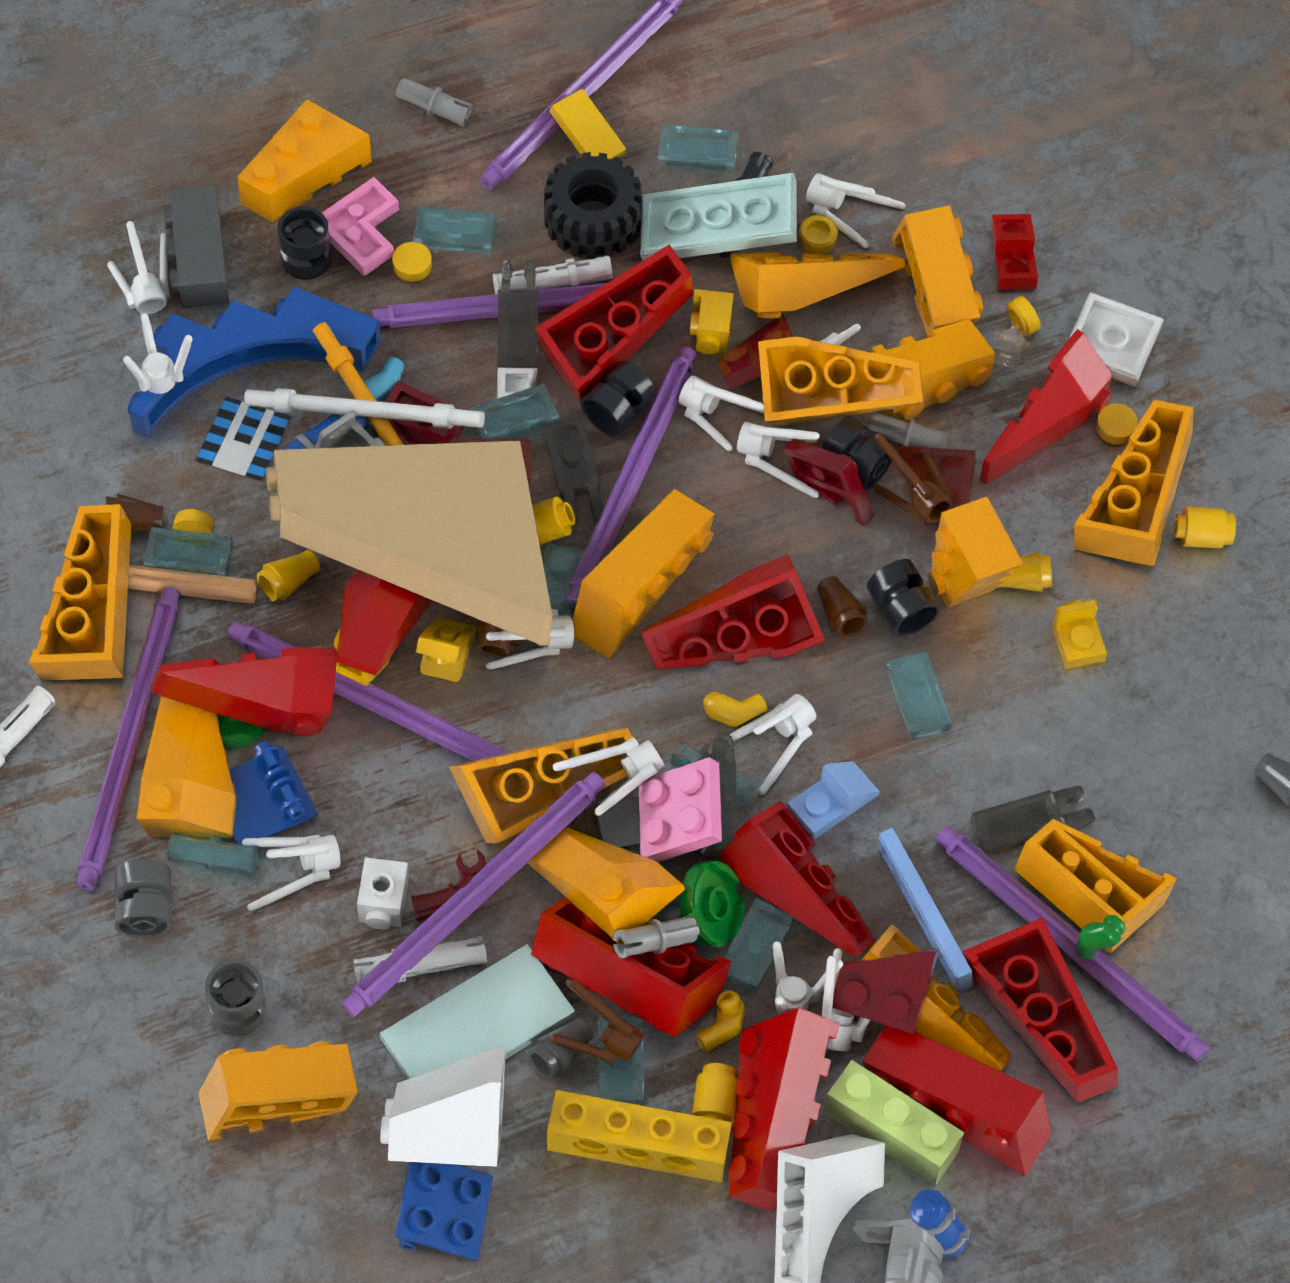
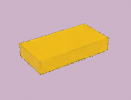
M583 88L552 105L549 112L581 156L582 153L591 152V156H598L600 152L607 154V158L612 160L614 157L619 158L624 155L626 147Z

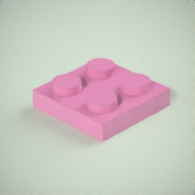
M708 757L652 776L639 785L641 856L660 862L722 842L718 762Z

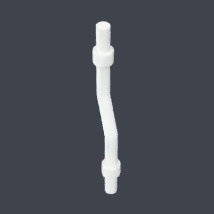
M277 388L275 392L247 389L244 396L246 405L270 407L275 412L292 414L295 410L346 415L353 410L356 416L432 423L433 427L451 429L453 425L482 428L485 420V415L482 411L455 409L452 404L436 403L434 407L334 398L296 394V391L293 389Z

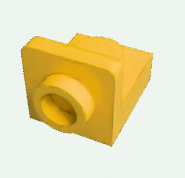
M1071 600L1056 608L1052 630L1065 669L1105 662L1107 651L1095 619L1098 610L1096 600L1084 602L1082 600Z

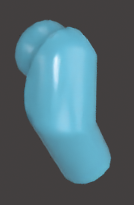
M391 357L386 360L382 372L364 381L376 401L380 402L387 399L397 381H400L404 371V363L398 358Z

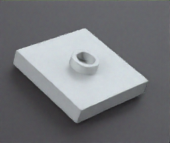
M1090 292L1070 337L1077 329L1084 332L1111 372L1112 379L1136 387L1161 330L1164 318Z

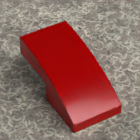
M1031 214L992 215L993 252L998 290L1037 289L1038 272L1034 255L1035 236Z

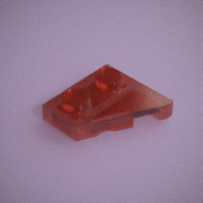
M898 446L897 452L920 480L934 483L923 459L924 454L929 453L945 485L954 494L951 509L970 502L976 464L975 450ZM907 478L909 486L913 490L914 486ZM924 521L926 525L939 526L940 521L935 523Z

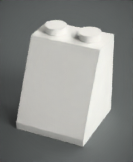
M496 1047L397 1083L394 1099H386L385 1116H382L380 1142L381 1144H389L388 1161L497 1167L503 1121L506 1048Z

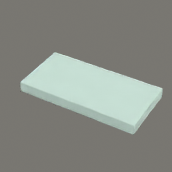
M794 173L642 194L640 249L642 260H645L669 244L679 258L797 242V187Z
M526 944L380 1032V1039L407 1079L496 1047L506 1048V1060L532 1044L536 1039L575 1017V1010L541 962L531 955L532 950Z

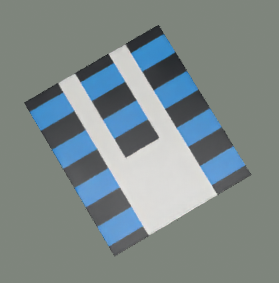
M226 396L195 461L262 481L266 468L269 466L274 455V450H276L291 416L259 406H249L243 401Z

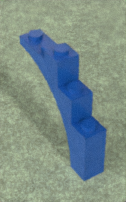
M294 286L286 300L281 299L278 302L273 315L232 300L225 313L220 312L217 315L212 329L171 313L164 326L159 325L156 328L153 336L157 352L167 355L172 360L174 366L185 336H192L191 348L182 371L183 381L175 382L171 390L162 394H155L149 390L134 393L128 405V414H130L133 432L148 438L163 416L186 395L212 379L237 369L271 361L308 360L328 363L325 359L327 353L313 332V329L323 322L327 323L339 344L347 347L354 358L353 366L355 369L364 372L381 343L379 320Z

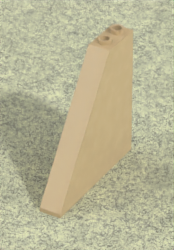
M520 441L274 450V467L266 468L267 491L275 492V495L270 496L271 521L278 520L281 538L537 644H550L552 610Z

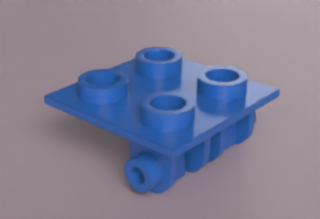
M268 741L259 743L254 748L256 754L253 759L229 769L237 796L233 836L240 850L247 848L242 844L245 838L271 837L318 816V812L283 746L277 748L276 746H271Z
M409 1162L395 1236L400 1240L399 1247L406 1250H416L417 1244H421L475 1262L478 1261L493 1176L457 1164Z

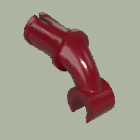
M476 849L479 860L471 868L463 864L461 853L456 859V865L460 881L455 886H453V883L448 884L449 888L411 896L417 923L427 920L459 889L464 888L471 882V879L487 865L482 852Z

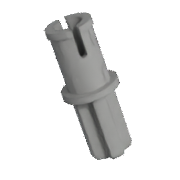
M402 78L396 89V96L426 109L428 116L434 114L450 120L461 127L465 126V122L467 123L472 111L471 103L442 92L443 89L441 87H436L433 90L409 79Z
M878 413L872 414L868 425L870 435L880 433L887 440L904 444L903 449L907 450L908 446L928 451L938 456H943L949 431L915 423L914 418L907 422Z
M691 916L664 922L652 919L645 926L615 931L613 940L623 939V943L613 944L620 958H628L632 955L650 951L655 954H661L668 947L694 942L697 939V935L700 934V929L696 924L695 918Z

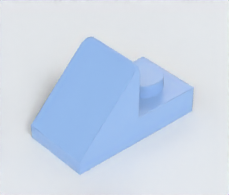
M854 761L830 763L823 766L821 780L789 801L787 808L807 830L811 838L815 840L879 796L880 791Z

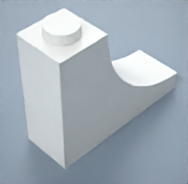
M850 1134L778 1151L774 1283H821L825 1257L839 1224L848 1211L861 1198L875 1189L884 1187L885 1142Z

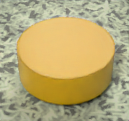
M813 215L807 217L799 227V244L806 252L826 254L836 246L838 228L835 222L826 216Z
M407 242L398 246L393 253V270L400 279L407 282H417L430 274L432 256L425 245L418 242Z
M1020 295L1007 303L1006 311L1008 317L1021 335L1028 337L1040 330L1039 317L1025 297Z
M1110 404L1105 406L1099 413L1096 431L1100 438L1107 443L1113 445L1125 444L1129 442L1131 434L1137 427L1138 419L1135 412L1128 406Z
M184 509L175 515L172 532L177 539L184 543L204 545L212 540L215 521L204 511Z

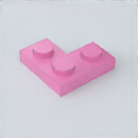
M375 177L322 212L328 221L330 243L363 276L393 256L394 246L374 227L399 210V201Z

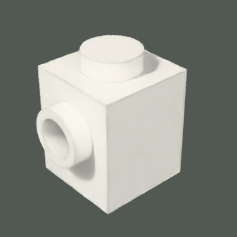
M365 857L357 900L359 922L375 929H388L390 926L402 927L409 886L407 862Z

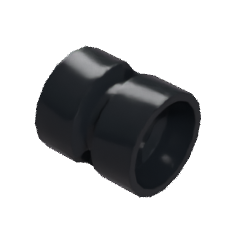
M304 206L288 210L281 216L277 224L281 265L286 273L297 279L308 280L319 277L328 270L331 263L328 221L324 214L315 208Z
M618 361L604 375L602 383H597L581 399L580 404L588 420L597 429L613 437L618 436L633 421L634 414H640L656 397V390L647 375L637 366L627 361Z
M850 415L843 418L833 428L823 443L822 448L850 457L858 467L857 473L866 491L870 490L874 484H877L882 479L893 461L876 441L875 435L869 436V428Z
M910 559L896 560L882 567L871 576L866 586L878 608L884 609L883 617L897 637L911 636L929 626L941 611V607L929 588L923 586L924 580Z

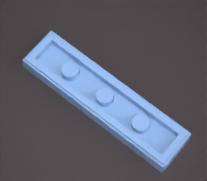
M890 828L879 833V852L932 948L939 950L937 957L951 983L959 993L972 987V970L894 829Z

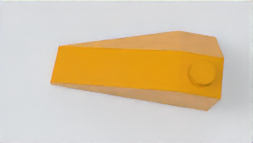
M781 252L731 253L730 262L743 306L757 312V317L779 318L782 311H796L905 267V259L890 253L838 254V260H833L832 255L817 254V252H804L802 260H797V257L781 255Z
M802 337L758 341L765 422L784 426L817 422L924 403L920 362L866 352L836 344L818 342Z
M162 696L141 778L137 820L149 837L233 838L237 796L229 772L226 750L222 743L217 713Z
M565 827L527 862L611 938H613L614 932L617 930L643 926L685 890L684 885L656 861ZM623 939L617 940L616 942L623 943Z
M891 924L860 960H872L882 956L903 955L921 952L922 950L897 927ZM932 975L916 1032L1001 1072L1012 1056L1011 1052L979 1015L972 1012L966 1013L960 1007V1001L957 998L960 993L951 983L943 985Z

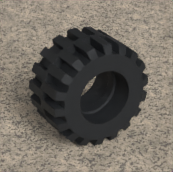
M591 152L582 153V158L577 159L575 155L568 157L566 165L559 163L554 167V174H549L546 186L544 187L545 228H548L550 239L552 241L557 240V247L564 251L569 248L571 249L572 256L579 257L580 254H586L587 259H595V255L601 254L603 257L607 255L611 257L613 250L620 253L626 249V242L632 244L635 240L636 231H639L641 226V182L639 177H634V170L629 165L622 166L623 160L614 157L612 160L608 159L607 154L600 152L598 156H591ZM586 201H599L607 204L609 207L591 211L582 209L577 205Z

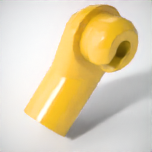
M711 692L703 700V708L707 715L713 720L729 727H738L768 711L767 704L759 693L740 702L719 692Z
M725 991L718 996L715 1024L695 1034L699 1046L705 1053L737 1037L742 1030L745 1005L740 1000L739 994L735 991Z

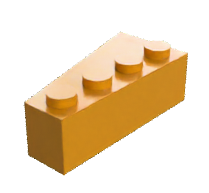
M1155 399L1152 401L1131 434L1127 447L1121 456L1118 455L1113 462L1111 472L1102 486L1099 485L1092 495L1091 503L1084 514L1081 513L1074 524V550L1154 567L1192 438L1194 407Z
M674 489L582 580L573 617L574 637L610 660L676 578L685 571L698 552H704L709 546L714 535L710 530L715 513Z
M120 504L79 506L64 552L65 561L60 576H56L52 589L54 593L48 614H44L39 629L41 636L37 648L32 651L29 661L30 666L41 681L123 678L131 522Z
M628 728L611 729L452 765L449 768L485 842L500 843L525 830L538 817L544 815L548 808L577 781L582 782L592 772L597 773L606 784L604 788L627 777L620 762L626 758L625 753L560 771L553 770L554 763L620 745L633 737Z

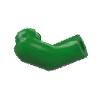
M1108 915L1103 919V922L1086 924L1079 934L1076 954L1083 960H1090L1096 956L1099 949L1115 946L1121 941L1120 936L1125 932V923L1115 915Z

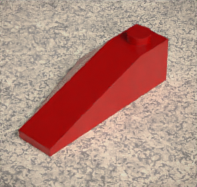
M1077 329L1055 355L1048 366L1050 373L1046 377L1041 391L1033 387L1026 397L1027 401L1020 412L1019 418L1021 420L1018 421L1013 418L984 458L979 481L987 485L1083 426L1095 411L1100 413L1109 404L1112 398V393L1109 392L1112 374L1084 332Z
M788 554L747 571L641 630L657 670L706 665L708 662L734 660V662L748 661V658L788 657L825 641Z
M357 569L344 588L336 662L376 676L433 600Z
M293 647L281 649L282 657L256 660L255 653L241 654L242 659L230 664L219 665L217 660L210 658L160 665L152 682L151 691L152 694L278 733H294L301 737L320 734L332 712L337 649Z
M782 801L777 802L749 819L715 850L716 854L721 858V862L727 864L733 870L744 886L856 958L876 942L852 901L846 896L838 895L832 881L836 877L829 865H819L810 850L816 845Z

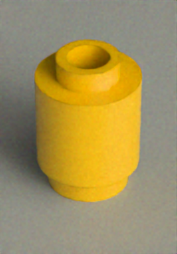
M556 496L532 505L539 545L571 534L572 525L575 524V515L568 502H563Z
M1185 506L1182 514H1176L1174 537L1181 539L1183 547L1222 549L1224 545L1232 546L1234 543L1236 517L1234 513H1226L1224 508Z
M709 1063L703 1066L702 1073L696 1079L692 1115L732 1122L733 1126L737 1097L736 1082L738 1080V1071L734 1067L721 1063Z

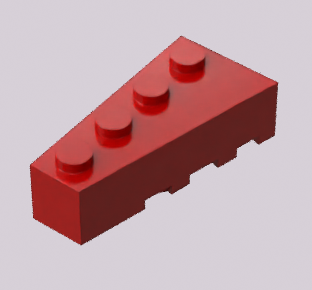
M669 244L535 327L540 348L579 404L581 399L597 383H602L604 375L618 361H628L694 294L691 273Z
M566 897L542 912L531 955L546 963L549 968L560 971L568 977L577 980L586 989L614 1002L622 1010L631 1012L647 1021L657 1030L676 1037L717 1005V998L723 992L731 960L718 955L714 962L695 955L697 947L687 943L677 947H668L661 954H655L650 951L632 955L628 958H620L613 944L618 943Z
M1043 917L963 951V956L972 970V980L1076 1103H1080L1118 1086V1067Z
M797 1007L742 1030V1037L739 1043L740 1061L738 1080L736 1082L735 1120L732 1126L733 1145L731 1164L729 1166L728 1197L769 1212L777 1210L778 1151L809 1144L805 1142L806 1135L814 1121H817L821 1104L814 1102L819 1078H827L831 1062L830 1059L824 1058L829 1038L836 1039L839 1023Z
M886 1025L862 1060L865 1069L963 1131V1140L1023 1176H1026L1052 1135L1042 1091L917 1032L912 1034Z

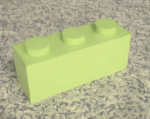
M851 1060L827 1093L824 1114L858 1136L885 1142V1154L934 1186H936L959 1153L964 1136L963 1131L853 1060Z

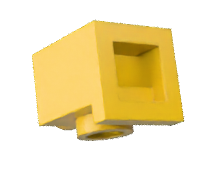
M694 289L690 335L697 336L696 351L706 355L728 353L734 293Z

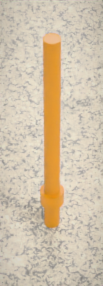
M326 322L318 324L313 329V332L326 351L327 356L325 359L333 372L341 375L356 400L376 401L353 366L354 358L347 347L339 344ZM367 417L381 440L385 443V446L404 445L388 419Z

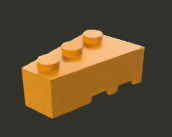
M306 99L237 176L241 205L270 222L277 220L288 210L312 199V193L329 183L331 186L342 181V175L357 166L363 168L372 162L370 135Z
M950 205L906 214L892 236L895 248L903 246L908 263H905L903 271L906 277L912 276L917 292L913 298L928 337H931L929 332L932 329L970 319L975 325L981 317L980 314L983 313L981 295L978 290H973L970 279L973 275L971 258L968 253L963 254L960 240L963 238L962 225L958 216L953 217Z
M970 319L932 329L929 332L931 337L915 341L912 336L902 338L899 342L902 346L888 350L882 344L872 347L871 353L874 352L921 363L924 403L881 410L883 415L908 421L920 415L925 408L937 402L940 404L951 400L957 392L971 385L973 387L979 386L988 380L992 375L996 353Z
M987 496L941 512L939 529L935 532L936 545L934 552H932L931 572L928 573V581L933 593L936 596L941 595L947 608L992 592L1004 581V577L1013 573L1012 569L1018 568L1023 564Z
M1052 819L1025 842L1014 870L1080 928H1083L1088 923L1103 922V919L1108 915L1119 917L1125 923L1126 929L1120 936L1121 941L1113 947L1105 948L1111 954L1164 906L1177 878L1166 872L1162 877L1139 866L1140 860L1128 854L1126 858L1118 856L1102 848L1101 841Z
M320 1041L302 1048L275 1045L267 1048L265 1051L247 1052V1050L241 1048L228 1050L218 1056L198 1093L207 1139L211 1141L222 1138L220 1131L222 1129L248 1124L249 1131L252 1132L263 1129V1120L290 1115L291 1123L346 1111L357 1095L358 1090L348 1045H332L331 1042Z

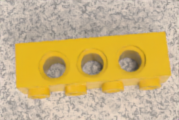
M556 1090L547 1129V1150L722 1183L730 1144L732 1122Z

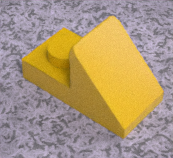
M437 616L418 639L416 653L423 654L420 673L458 682L461 679L477 626Z

